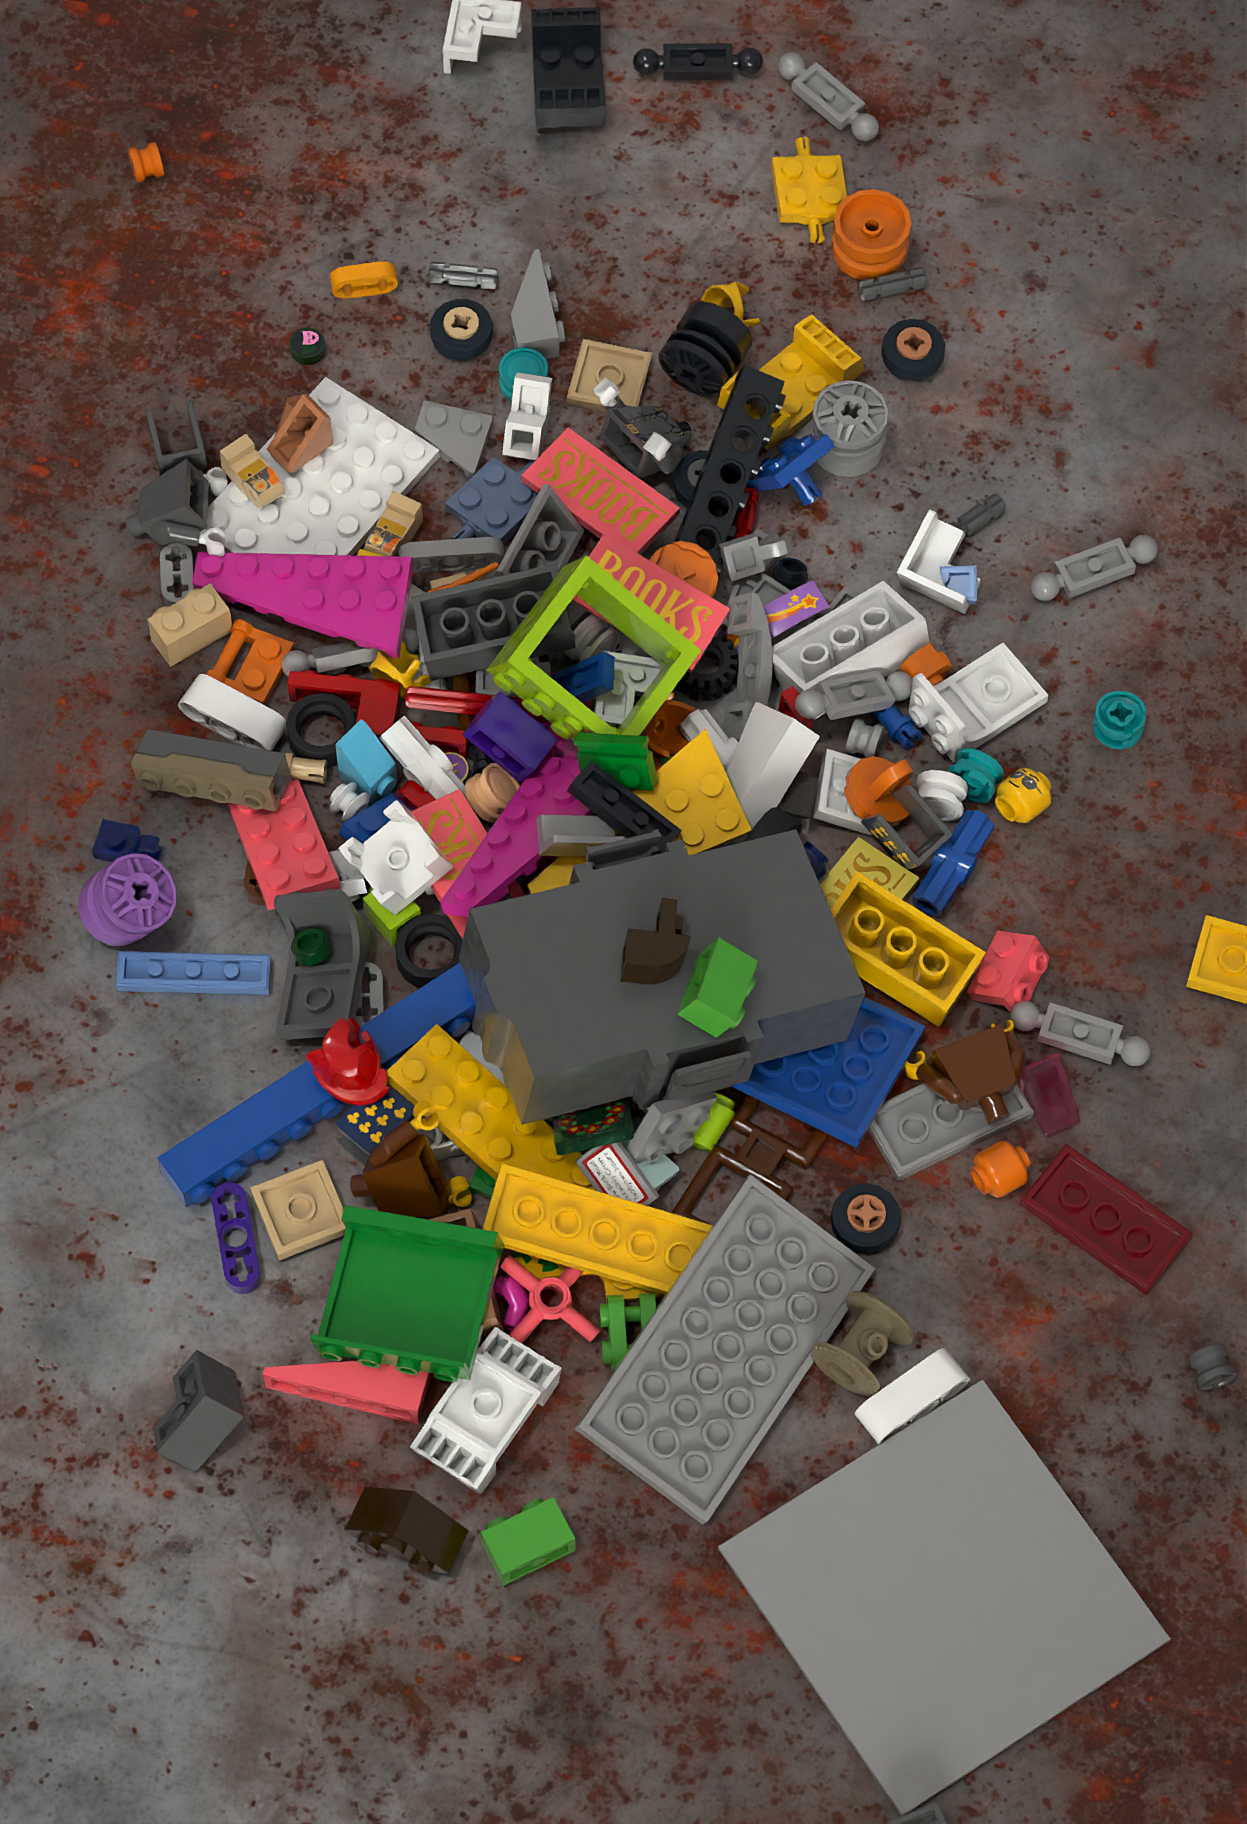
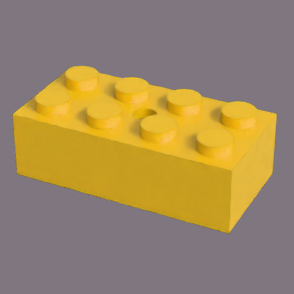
M856 871L830 909L858 976L938 1027L941 1026L978 970L986 954L985 951Z

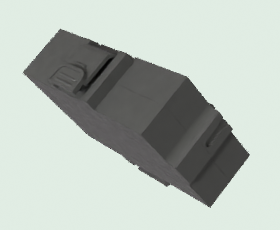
M659 829L653 830L652 833L594 847L592 845L586 846L585 859L587 863L573 866L569 885L469 910L459 961L477 1005L472 1027L475 1035H480L485 1062L492 1063L501 1070L522 1125L635 1096L639 1109L651 1107L653 1103L658 1101V1098L660 1100H678L728 1088L748 1081L754 1064L848 1039L866 992L796 829L693 855L688 854L682 839L666 843L664 852L657 854L658 849L656 845L661 837ZM661 899H676L677 915L683 916L681 935L691 936L681 969L671 979L659 984L647 985L621 982L622 951L628 928L655 931L656 916ZM720 937L756 959L758 963L753 977L756 978L755 985L744 999L742 1005L745 1013L741 1022L736 1028H729L715 1038L677 1015L699 953Z

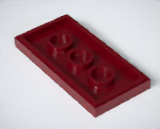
M1068 1144L1063 1146L1022 1197L1019 1204L1145 1295L1150 1292L1193 1235L1191 1231Z

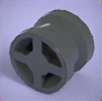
M1211 1345L1189 1356L1188 1361L1191 1368L1195 1369L1198 1373L1196 1381L1200 1390H1210L1223 1386L1236 1377L1233 1366L1228 1365L1226 1361L1228 1353L1225 1345Z

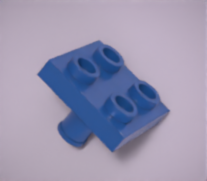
M808 434L801 439H797L794 436L778 447L780 453L774 458L770 459V457H767L761 461L755 479H748L747 486L748 488H755L760 492L783 488L789 483L801 500L802 505H808L816 500L814 496L820 497L822 491L817 487L806 469L835 445L827 434L819 436Z

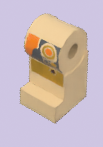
M244 434L220 450L222 470L259 509H262L285 493V487L280 477L255 450V445L247 434Z
M392 491L386 501V509L367 538L364 550L383 556H398L400 546L409 543L423 523L422 504Z

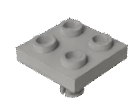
M712 1091L678 1100H660L658 1098V1101L653 1103L651 1107L642 1109L646 1115L627 1145V1152L635 1163L638 1164L644 1161L651 1163L663 1155L673 1152L679 1154L686 1151L694 1142V1134L709 1118V1111L718 1097ZM633 1096V1101L637 1103L635 1096Z

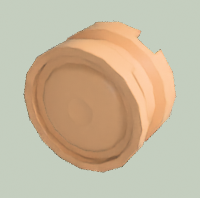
M490 763L483 769L482 773H477L466 781L465 794L470 806L477 815L485 821L495 823L519 789L520 784L497 763Z

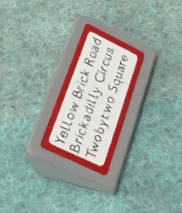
M614 1133L576 1161L581 1171L598 1192L646 1206L660 1197Z

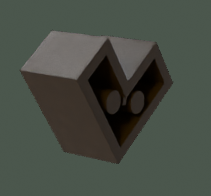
M364 1487L345 1527L347 1532L357 1538L356 1544L362 1549L375 1554L379 1550H386L394 1555L403 1556L410 1561L408 1566L412 1570L426 1576H430L431 1572L449 1574L469 1530L416 1491Z

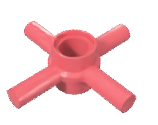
M511 1255L501 1264V1269L530 1292L529 1305L531 1310L509 1334L510 1337L523 1344L542 1320H556L559 1318L563 1319L590 1343L600 1333L596 1326L571 1306L572 1296L569 1288L584 1271L567 1266L558 1278L547 1277L539 1280ZM544 1291L555 1292L560 1298V1305L556 1307L544 1305L540 1299V1293Z

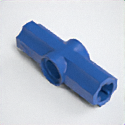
M966 810L955 827L953 835L936 850L929 865V871L912 898V903L924 914L930 917H940L951 902L958 887H963L969 880L977 864V856L995 827V824L986 814L978 810Z

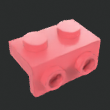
M997 930L967 993L973 1001L1002 1005L1010 1013L1016 1003L1031 1001L1033 991L1041 975L1046 971L1049 955L1036 936Z

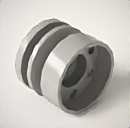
M845 380L831 384L821 391L814 402L811 434L812 436L827 434L835 445L816 461L824 470L837 476L854 477L866 474L878 465L884 455L889 410L884 397L874 387L860 381Z

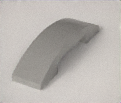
M754 592L729 597L728 634L739 636L737 704L725 706L724 733L728 739L733 737L738 742L755 703L759 702L767 706L772 682L770 629L758 593Z

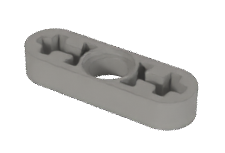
M495 537L409 542L400 546L398 556L412 557L414 563L413 574L470 571L486 567L494 562L500 565L504 558V544L502 540Z

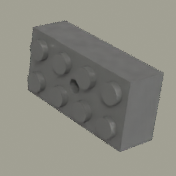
M557 563L411 596L424 662L431 681L488 668L558 575ZM567 607L530 655V658L576 648Z

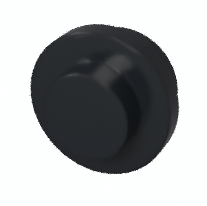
M782 558L774 566L772 577L789 590H793L807 583V567L800 560Z

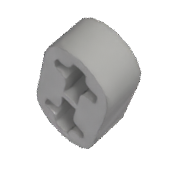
M168 544L160 553L161 591L166 606H171L182 600L188 592L194 589L192 584L194 575L193 556L190 548L185 544ZM173 557H181L180 571H174ZM175 583H181L182 597L175 598Z
M365 962L363 976H370V993H363L361 984L355 1021L360 1027L365 1024L361 1017L363 1015V1005L370 1004L371 1019L384 1012L382 972L377 965L370 962Z

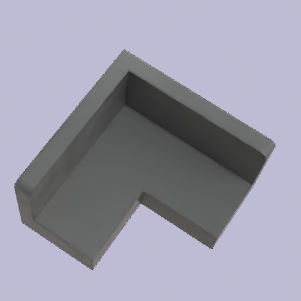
M198 1350L191 1355L173 1376L177 1401L153 1428L157 1452L192 1471H197L244 1417L234 1370Z

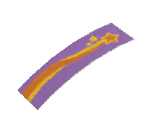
M813 580L763 606L767 616L771 639L801 621L829 608L828 603ZM727 629L722 633L725 634L726 640H732L734 643L733 649L737 648L739 658V636L728 634Z

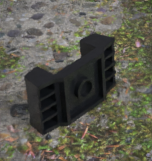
M600 7L531 9L536 129L545 127L572 128L577 126L605 127Z

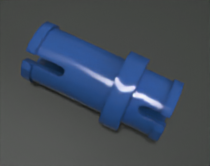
M894 704L891 708L884 709V712L883 710L869 712L888 730V737L893 742H899L905 750L915 746L909 739V736L913 737L917 742L920 741L922 732L914 726V720L909 715L904 716Z

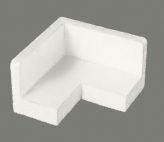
M452 0L443 45L444 73L451 74L454 59L477 62L483 34L517 38V34L522 29V2L508 0Z
M929 509L897 571L899 583L965 614L970 603H967L964 595L946 588L940 573V566H952L950 563L965 536L964 531L938 520L937 512ZM977 577V590H978V588H979V586H980V584H981V579Z
M605 651L615 657L613 690L593 698L592 711L608 725L618 729L633 709L634 696L641 697L663 668V665L654 658Z

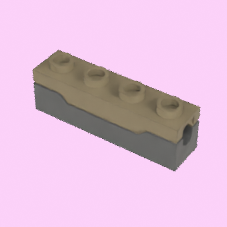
M151 729L146 730L136 751L137 754L134 755L131 761L139 787H144L151 791L161 790L177 793L184 797L194 796L210 799L218 803L238 804L255 810L276 811L292 778L285 753Z

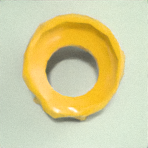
M734 281L730 284L712 285L702 296L701 301L714 303L725 309L734 307V315L747 328L760 323L759 318L743 320L741 296L748 293L749 287L740 282Z
M404 641L401 644L399 659L387 656L385 651L379 650L376 658L369 666V670L375 679L383 678L393 683H400L401 698L405 699L408 686L425 687L434 681H431L430 676L426 674L412 681L419 670L420 661L418 660V655L408 653L407 645Z

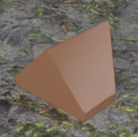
M308 394L288 397L275 437L266 450L288 473H294L333 445L330 416Z

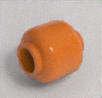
M1003 1140L975 1154L970 1174L982 1194L986 1195L989 1193L995 1198H1000L1026 1184L1028 1178L1027 1168L1031 1164L1028 1155L1021 1146L1015 1148L1011 1143Z

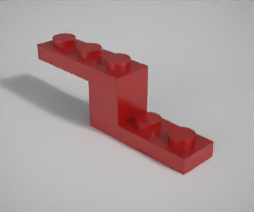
M312 670L290 671L288 679L290 702H297L308 695L317 693L333 694L340 697L352 709H358L356 724L361 719L366 722L387 752L391 753L379 737L399 719L401 707L400 683H393L383 678L375 680L357 679L348 674L338 676L321 675ZM410 722L429 745L437 746L443 753L454 752L460 754L467 761L468 739L462 735L464 733L463 730L454 726L437 728L423 726L418 722Z

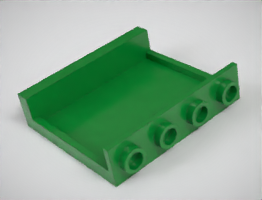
M345 1205L341 1220L346 1230L318 1335L311 1334L310 1341L317 1352H319V1355L333 1361H342L343 1357L357 1359L359 1364L371 1368H380L381 1364L396 1366L395 1369L399 1372L409 1375H418L419 1371L434 1373L436 1378L447 1382H457L458 1378L470 1380L504 1247L498 1232Z

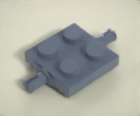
M492 457L445 503L446 511L458 519L463 526L450 539H464L476 536L478 538L495 537L502 540L503 544L508 542L520 529L538 493L521 482V475L536 460H531L521 471H516Z

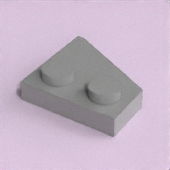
M424 400L414 434L438 448L442 459L447 463L450 461L464 470L465 476L471 479L478 472L493 426V416Z

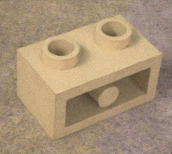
M210 583L201 589L191 590L182 600L175 604L158 609L152 617L148 618L151 641L169 666L172 667L230 634L232 621L230 609Z

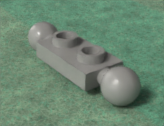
M788 52L781 56L778 61L779 73L784 78L793 80L791 90L840 131L848 124H851L852 133L858 140L870 141L876 137L879 131V123L873 115L863 113L865 111L864 101L817 62L806 69L805 61L800 54Z
M1139 535L1126 548L1119 537L1054 562L1053 567L1056 575L1050 572L1038 573L1032 579L1031 591L1037 599L1049 601L1057 596L1060 588H1064L1068 598L1127 577L1135 573L1136 565L1133 561L1146 564L1155 559L1158 553L1157 542L1151 536Z
M404 627L402 641L406 643L408 653L413 654L418 648L419 638L413 629ZM350 640L311 649L312 654L309 655L300 650H293L284 656L282 670L287 677H289L290 671L301 672L316 668L318 673L324 672L327 675L344 672L346 667L360 664L362 667H369L376 658L379 649L374 647L367 649L358 646L356 641Z
M880 670L821 681L815 689H806L798 694L795 700V708L802 717L807 719H814L825 710L830 720L891 708L895 700L902 701L911 696L913 679L905 672L896 671L891 673L885 681Z
M1030 1001L1016 1003L1010 1012V1020L1014 1022L1016 1029L1020 1031H1030L1035 1027L1041 1029L1038 1042L1111 1065L1114 1053H1118L1126 1064L1140 1066L1147 1062L1151 1054L1150 1045L1143 1037L1130 1036L1125 1040L1120 1038L1123 1025L1051 1002L1046 1014L1040 1013L1039 1008Z

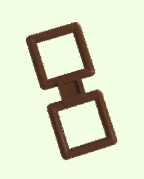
M746 1094L730 1121V1127L748 1139L738 1155L720 1146L713 1147L673 1209L672 1214L709 1224L690 1212L720 1164L745 1178L751 1174L788 1202L793 1193L792 1186L773 1176L783 1158L803 1168L810 1166L829 1134L815 1128L804 1147L800 1149L749 1121L760 1100Z

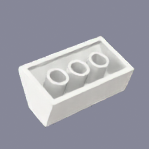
M882 581L772 646V671L783 691L794 686L798 693L806 689H815L821 681L880 670L885 678L897 671L910 655L930 643L926 619L886 582Z

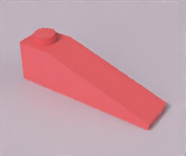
M357 1361L265 1367L263 1372L264 1384L267 1389L414 1424H419L431 1382L430 1372L419 1371L418 1375H409L396 1370V1366L381 1364L380 1368H371L361 1365Z

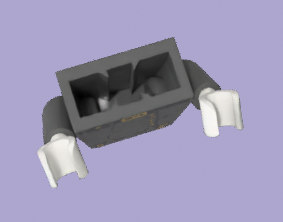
M605 377L593 389L594 393L600 397V402L608 411L600 434L601 440L639 479L659 471L665 474L672 473L683 458L685 443L691 439L692 431L690 425L686 421L674 422L658 406L633 407L625 405L618 396L620 393L619 388L610 379Z
M185 459L142 488L140 491L139 512L126 519L129 531L135 537L147 532L160 545L181 543L197 547L198 543L205 544L209 555L224 556V545L227 544L224 531L220 528H212L206 534L201 533V531L207 528L208 488L212 495L219 496L228 486L226 473L222 468L215 467L210 469L207 474H203L202 470H197L188 459Z

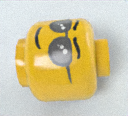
M1029 768L1018 769L998 785L997 797L995 799L997 809L1004 818L1011 822L1028 823L1051 804L1050 781L1041 772H1035Z

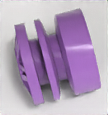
M131 853L117 858L105 868L96 872L83 884L78 897L79 915L84 927L95 939L107 945L126 946L137 942L148 933L158 929L171 917L176 905V886L169 871L159 861L148 855Z

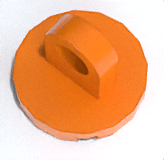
M684 541L673 542L657 550L649 560L711 598L715 595L718 583L716 565L709 553L697 544Z
M874 756L860 759L846 774L845 797L851 809L862 820L867 816L879 813L891 827L897 826L909 814L892 795V792L896 788L906 785L913 787L909 778L915 771L906 759L896 764L885 758Z

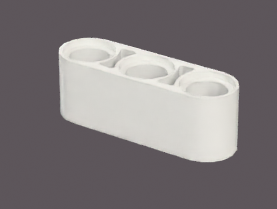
M199 674L178 703L179 709L188 718L240 746L272 751L287 730V721L279 713L206 674Z
M941 1348L866 1400L856 1410L855 1416L878 1445H880L954 1397L969 1383L970 1378L946 1348Z

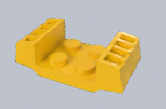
M812 314L794 326L793 342L759 369L761 372L785 381L781 393L785 394L786 398L779 414H773L769 426L774 427L766 449L768 450L784 437H790L813 418L814 402L821 391L833 383L845 380L853 381L864 371L862 358ZM738 372L721 388L717 405L723 410ZM745 405V411L749 417L754 419L760 417L759 411L755 406Z

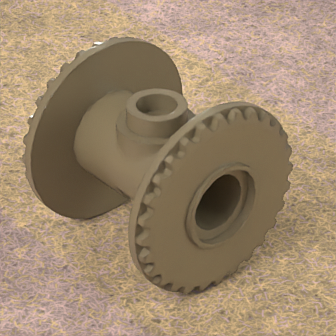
M853 1291L846 1297L845 1302L847 1308L857 1320L838 1347L825 1342H816L812 1346L810 1353L816 1365L834 1382L855 1394L872 1397L880 1389L877 1378L868 1369L873 1360L879 1359L886 1352L887 1341L898 1345H909L913 1341L915 1334L909 1321L884 1300L870 1293Z

